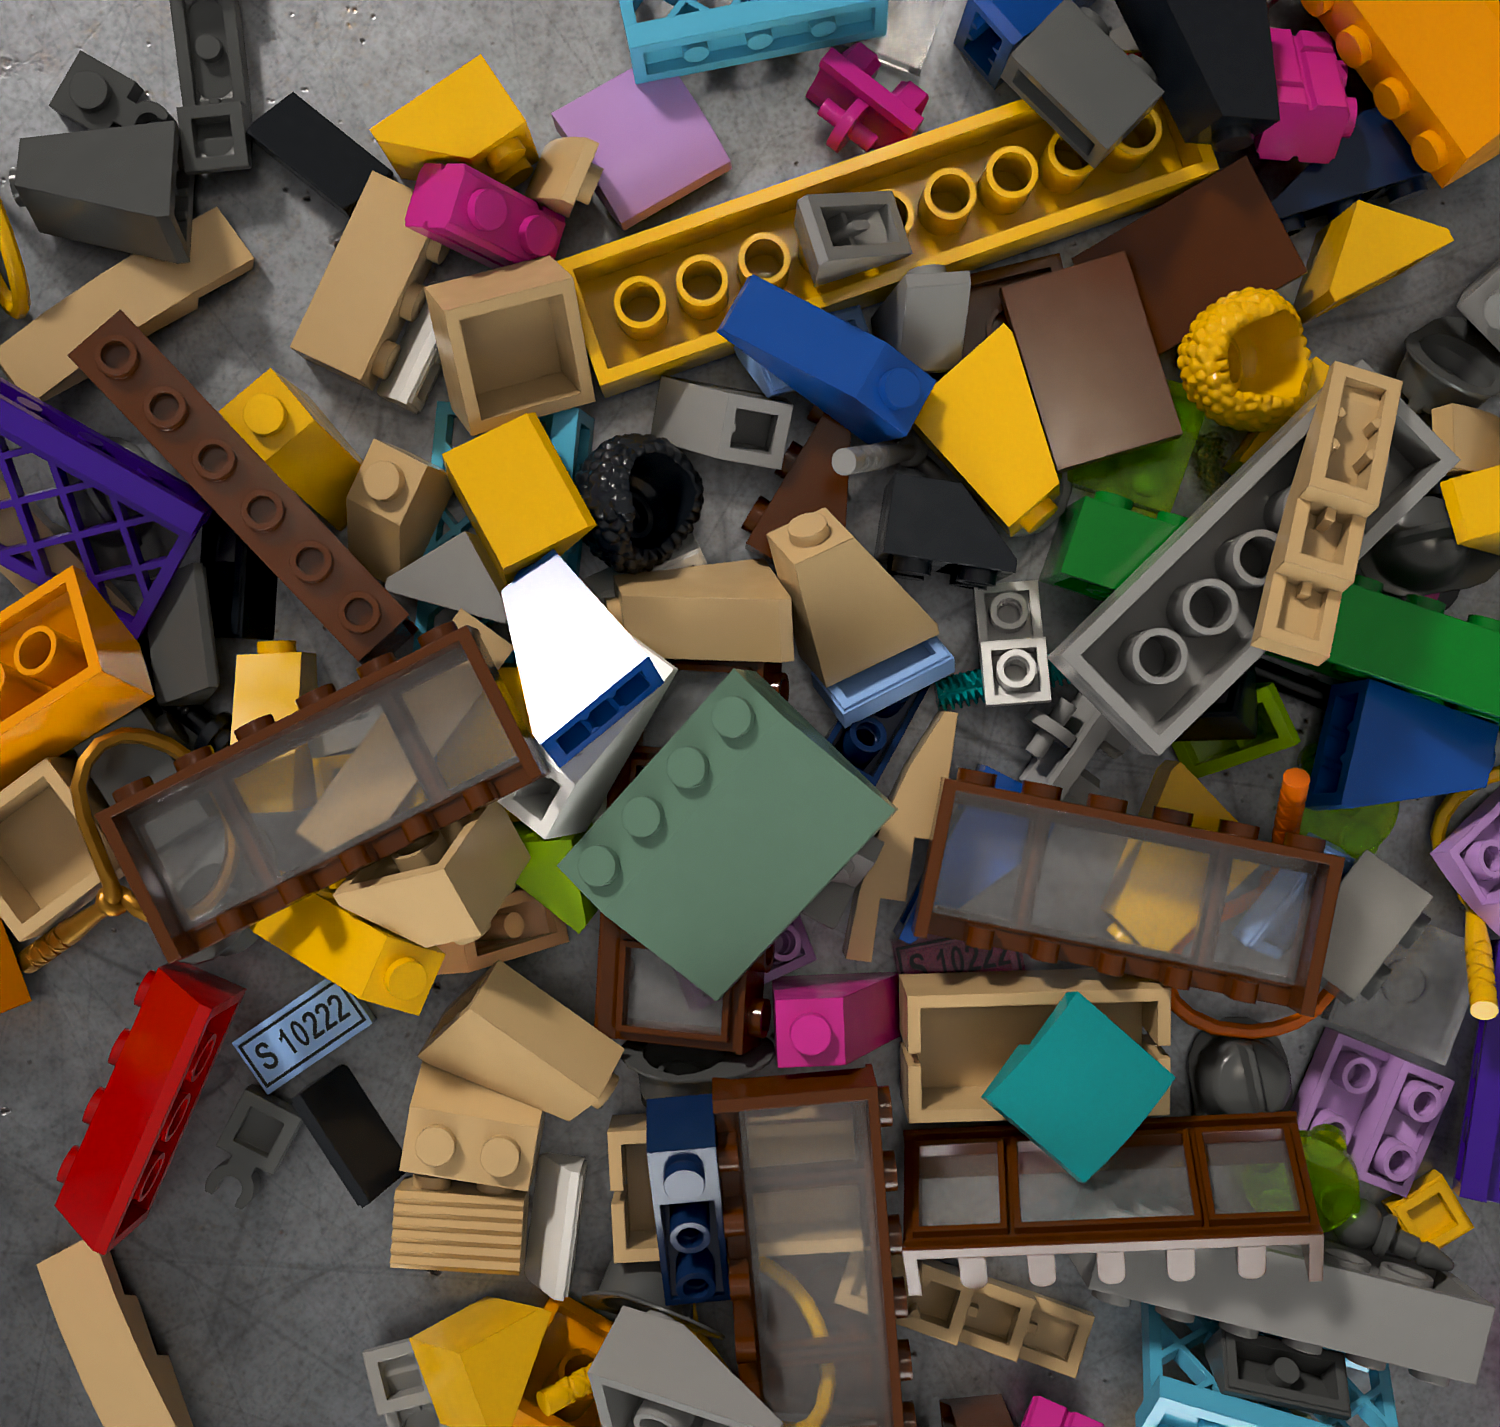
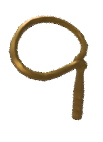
M121 727L95 738L77 759L70 792L76 822L102 888L96 894V900L93 905L63 920L17 954L16 959L22 972H36L80 941L106 916H119L128 911L133 917L147 922L133 891L120 885L92 815L87 785L92 767L106 750L119 744H142L167 753L175 760L191 752L173 738L149 729ZM212 791L210 794L221 812L225 827V856L221 871L213 887L199 902L186 908L191 920L210 912L223 899L235 878L241 858V848Z

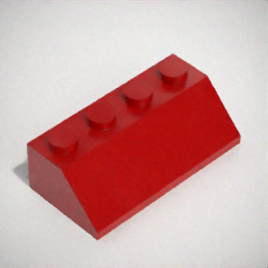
M177 961L158 967L157 971L151 969L143 978L134 998V1005L140 1007L132 1029L125 1028L120 1033L108 1058V1063L115 1066L106 1088L101 1086L95 1091L83 1114L82 1122L89 1125L81 1146L74 1145L70 1149L57 1174V1181L64 1185L54 1206L92 1251L105 1256L147 1219L246 988L191 964Z

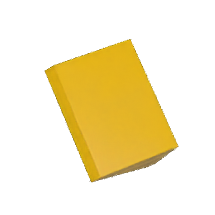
M1357 200L1316 233L1306 264L1308 273L1302 277L1293 305L1298 316L1301 318L1300 322L1304 325L1411 269L1454 241L1449 229Z
M535 412L525 413L442 454L450 485L505 587L514 580V577L521 569L536 563L552 549L561 556L597 526Z
M486 1296L409 1338L440 1423L449 1427H512L552 1312L540 1307Z

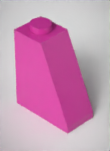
M897 971L781 976L772 981L774 1043L778 1068L847 1065L900 1037Z

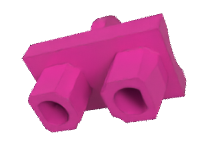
M861 42L854 43L843 53H839L832 47L824 55L819 63L818 74L805 97L820 107L817 114L835 127L827 140L826 145L838 153L851 140L868 153L872 148L876 150L916 135L924 120L921 116L929 100L926 92L911 81H901L892 92L884 88L874 80L881 67L878 56Z

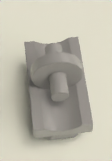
M1079 691L1071 703L1061 697L1049 716L1034 708H1031L1024 719L1038 731L1025 749L1034 757L1019 777V780L1062 787L1061 801L1086 805L1088 794H1097L1100 789L1099 784L1101 780L1085 769L1097 749L1103 754L1116 759L1124 755L1131 743Z

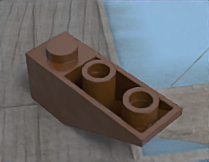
M815 405L807 416V420L816 424L804 447L792 441L784 454L781 470L776 469L774 472L775 475L783 479L774 497L769 501L760 495L741 529L751 534L746 542L745 549L760 558H765L772 565H774L766 534L789 524L793 518L826 507L846 528L849 475H840L834 471L832 456L838 449L850 447L851 432Z

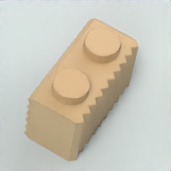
M413 1173V1176L404 1177L394 1194L390 1268L519 1276L525 1262L530 1188L526 1192Z

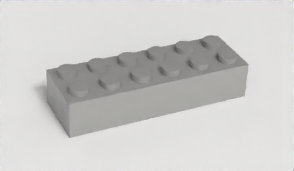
M1363 359L1351 365L1376 373ZM1322 388L1047 656L1052 664L1140 754L1160 756L1266 652V650L1250 646L1284 508ZM1401 398L1399 400L1379 507L1366 519L1359 559L1460 461L1459 457Z
M1088 1179L1085 1183H1081L1072 1220L1193 1215L1192 1205ZM1215 1210V1214H1227ZM1324 1238L1323 1281L1309 1282L1301 1245L1266 1246V1272L1257 1279H1246L1239 1275L1235 1247L1195 1249L1196 1273L1192 1279L1184 1282L1174 1281L1168 1276L1165 1250L1125 1251L1126 1276L1122 1282L1117 1284H1106L1100 1281L1098 1278L1096 1253L1067 1254L1088 1289L1092 1290V1296L1105 1303L1119 1307H1129L1131 1301L1135 1300L1155 1305V1311L1159 1314L1184 1323H1193L1195 1315L1219 1321L1218 1326L1223 1330L1248 1339H1257L1259 1331L1280 1336L1285 1345L1312 1355H1320L1323 1347L1344 1352L1345 1357L1349 1361L1372 1370L1384 1371L1386 1364L1389 1363L1409 1368L1408 1373L1413 1377L1441 1387L1449 1386L1450 1379L1473 1385L1477 1384L1496 1307L1450 1271L1425 1269L1417 1265L1414 1260L1408 1261L1388 1253L1379 1258L1373 1255L1371 1249H1353L1340 1241Z

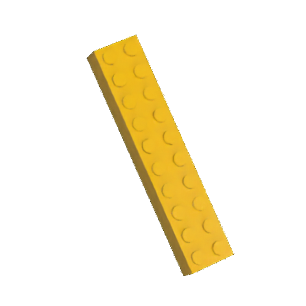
M1162 96L1151 112L1095 169L1023 99L556 262L574 278L585 345L600 388L606 399L660 380L661 375L671 376L734 354L735 345L716 331L746 279L753 274L828 313L860 305L861 309L885 301L905 274L915 267L940 264L946 267V272L972 271L1166 203L1217 173L1220 168L1211 145L1184 142ZM892 191L913 254L903 259L814 287L794 226L797 200L807 194Z

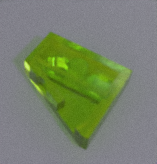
M1166 379L1183 431L1182 436L1173 441L1067 471V481L1072 483V487L1092 494L1100 490L1124 496L1134 502L1133 507L1155 514H1158L1159 511L1171 513L1205 418L1204 412L1196 408V403L1188 401L1187 393L1183 389L1182 383ZM1062 473L1057 474L1058 479H1062Z

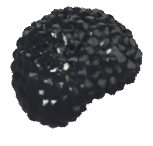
M639 433L624 434L622 436L615 435L613 438L601 443L596 450L588 455V458L581 464L580 470L577 471L574 477V484L597 526L581 538L582 542L590 547V552L593 556L598 557L617 572L626 573L628 571L636 575L643 569L650 572L654 566L663 565L664 561L669 560L672 554L680 549L682 541L688 537V534L694 531L693 524L700 520V511L704 503L702 478L694 469L687 456L670 443L667 438H656L652 434L642 435Z

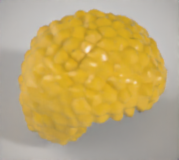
M1246 287L1241 291L1230 292L1226 297H1220L1216 303L1208 305L1206 311L1197 314L1196 320L1189 326L1190 333L1184 335L1182 343L1178 346L1177 353L1179 357L1177 359V366L1181 370L1182 387L1187 393L1188 401L1196 403V408L1199 411H1203L1207 419L1214 420L1218 425L1229 426L1238 431L1265 432L1270 428H1277L1281 422L1286 423L1299 410L1308 391L1313 365L1308 360L1311 356V351L1306 347L1307 338L1302 334L1304 331L1303 325L1294 306L1272 289Z

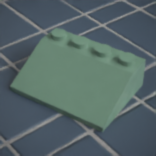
M733 668L558 863L557 867L606 917L712 999L719 1001L894 815L898 808L756 671Z

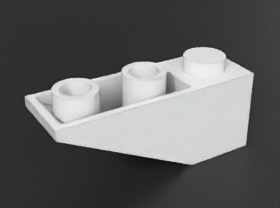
M631 635L632 638L650 657L664 684L561 768L558 767L537 739L534 738L533 741L551 774L497 801L545 840L587 831L678 671V668L633 635Z

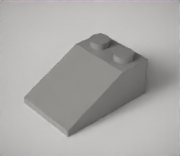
M623 1305L587 1372L602 1427H783V1422L684 1324L676 1322L672 1317L660 1311L651 1310L643 1312Z

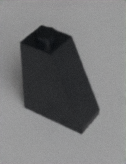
M1115 0L1144 61L1150 65L1156 74L1157 85L1165 91L1162 97L1185 143L1213 145V149L1217 152H1235L1251 146L1256 136L1280 121L1267 0Z

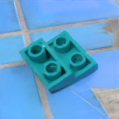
M1078 991L1066 992L1031 1043L1019 1044L981 1098L1078 1182L1085 1183L1135 1132L1176 1077Z

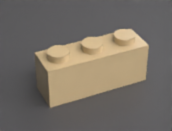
M373 170L290 345V348L305 360L371 391L374 390L379 378L386 380L390 376L400 355L401 346L396 343L406 320L410 322L416 320L426 300L424 291L426 286L423 283L433 262L441 264L450 248L405 227L404 219L413 189Z

